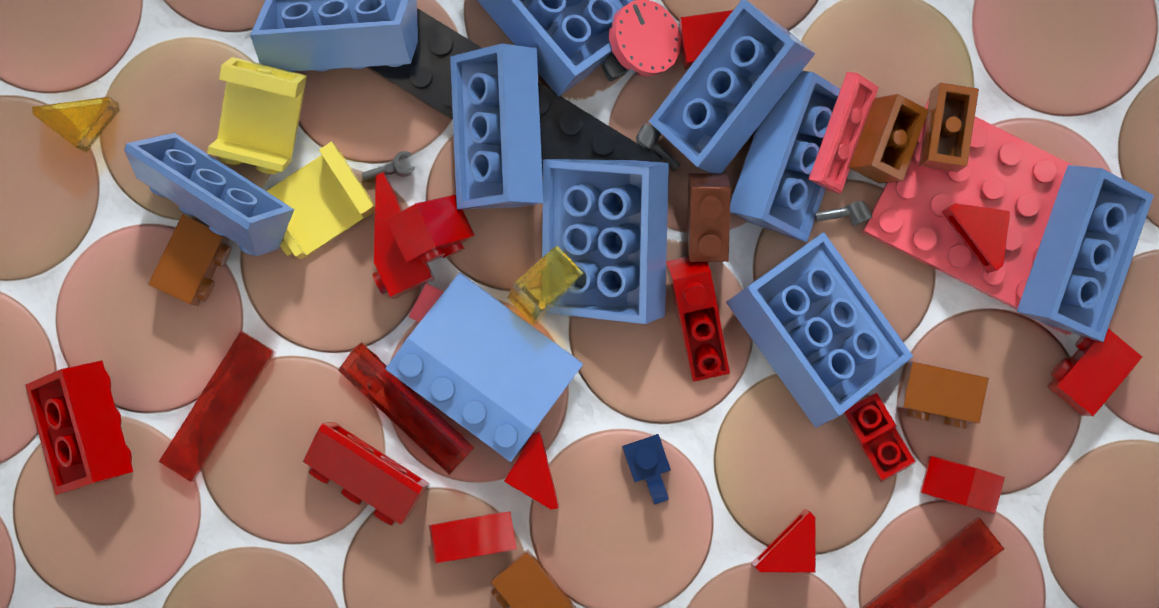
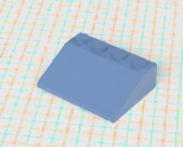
M634 0L477 1L514 45L537 48L538 73L556 95L560 97L601 66L607 57L614 54L609 41V28L612 27L614 20L612 18L618 10Z
M543 160V313L648 324L665 316L669 163L635 160Z
M824 232L726 301L729 308L815 428L839 417L913 357Z
M459 273L409 335L385 369L511 462L584 363L462 273Z

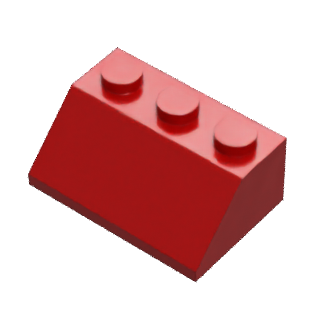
M103 360L63 368L25 384L55 495L134 472L131 464L132 454L125 443L121 428V415L115 407L111 392V379L108 372L105 371Z
M334 421L321 424L303 460L305 464L311 467L308 471L310 475L325 484L332 480L343 487L340 493L344 497L358 505L365 501L376 508L373 515L393 526L395 521L402 525L407 520L430 484Z

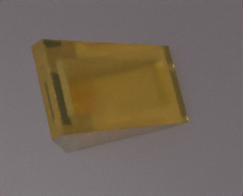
M110 97L32 107L35 117L74 147L86 153L120 111L119 103Z
M555 246L514 283L507 298L534 325L584 273L558 246Z

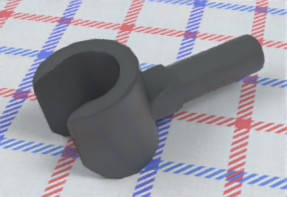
M614 54L607 57L602 66L610 82L628 72Z
M650 124L642 125L636 136V142L658 155L665 163H669V167L673 171L677 170L681 164L661 145L657 144L661 133Z
M401 151L395 156L393 162L362 172L364 181L374 179L376 175L382 172L385 175L396 173L401 177L411 175L415 167L403 170L398 166L397 162L400 159L410 157L412 154L408 151Z
M856 201L839 209L815 212L817 222L843 218L849 215L853 226L872 218L871 211L864 201Z

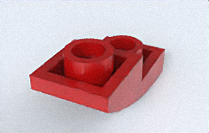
M877 393L851 406L843 413L881 483L915 464L916 461L896 430L897 425Z
M511 511L429 525L435 564L517 550Z

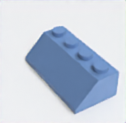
M265 0L250 37L260 64L291 72L308 70L323 72L338 68L363 69L368 66L383 65L398 67L403 64H411L418 43L417 0Z
M741 0L649 122L698 168L710 173H722L815 53L751 2Z
M502 43L450 56L457 210L512 208L544 203L537 48Z
M802 71L756 129L738 183L732 195L730 213L771 231L799 241H808L815 221V212H818L826 190L810 181L809 177L841 89L814 72Z
M176 133L126 143L124 151L136 178L148 185L151 192L176 203L183 213L196 216L208 224L209 229L214 233L226 236L239 244V248L247 254L260 256L279 249L295 209Z
M1067 165L1017 312L1043 324L1103 342L1154 195L1102 168Z

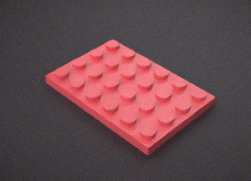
M929 98L924 106L926 109H928ZM975 116L967 167L958 172L921 167L919 162L925 130L924 123L904 180L885 184L871 212L872 218L867 220L862 232L1017 310L1067 165L1072 164ZM957 203L1010 211L1003 267L995 272L987 273L942 214L944 209ZM1052 327L1065 335L1071 334V332Z

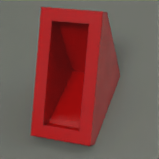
M957 203L942 211V214L987 273L995 272L1003 267L1010 211Z
M539 431L531 435L504 482L553 510L559 508V502L542 434Z
M929 456L920 493L995 514L1005 477L975 467Z
M804 509L751 562L752 565L759 572L816 573V517L810 511Z

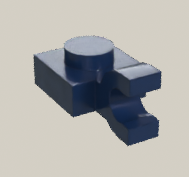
M659 434L622 446L634 483L646 480L654 505L669 500L660 474L671 471Z

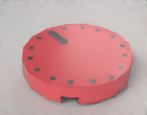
M635 0L615 13L612 18L614 19L612 27L609 28V41L612 52L623 67L627 70L632 69L639 74L637 75L649 77L659 75L674 65L680 53L681 37L677 23L665 8L653 1Z

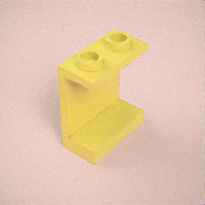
M231 57L221 65L219 80L226 81L218 136L208 146L207 154L218 156V160L226 164L239 165L246 163L254 165L256 170L262 173L277 174L278 172H283L292 162L307 75Z
M332 141L319 149L322 154L321 156L267 190L268 193L295 209L280 244V247L287 256L293 253L295 257L302 260L375 212V204Z

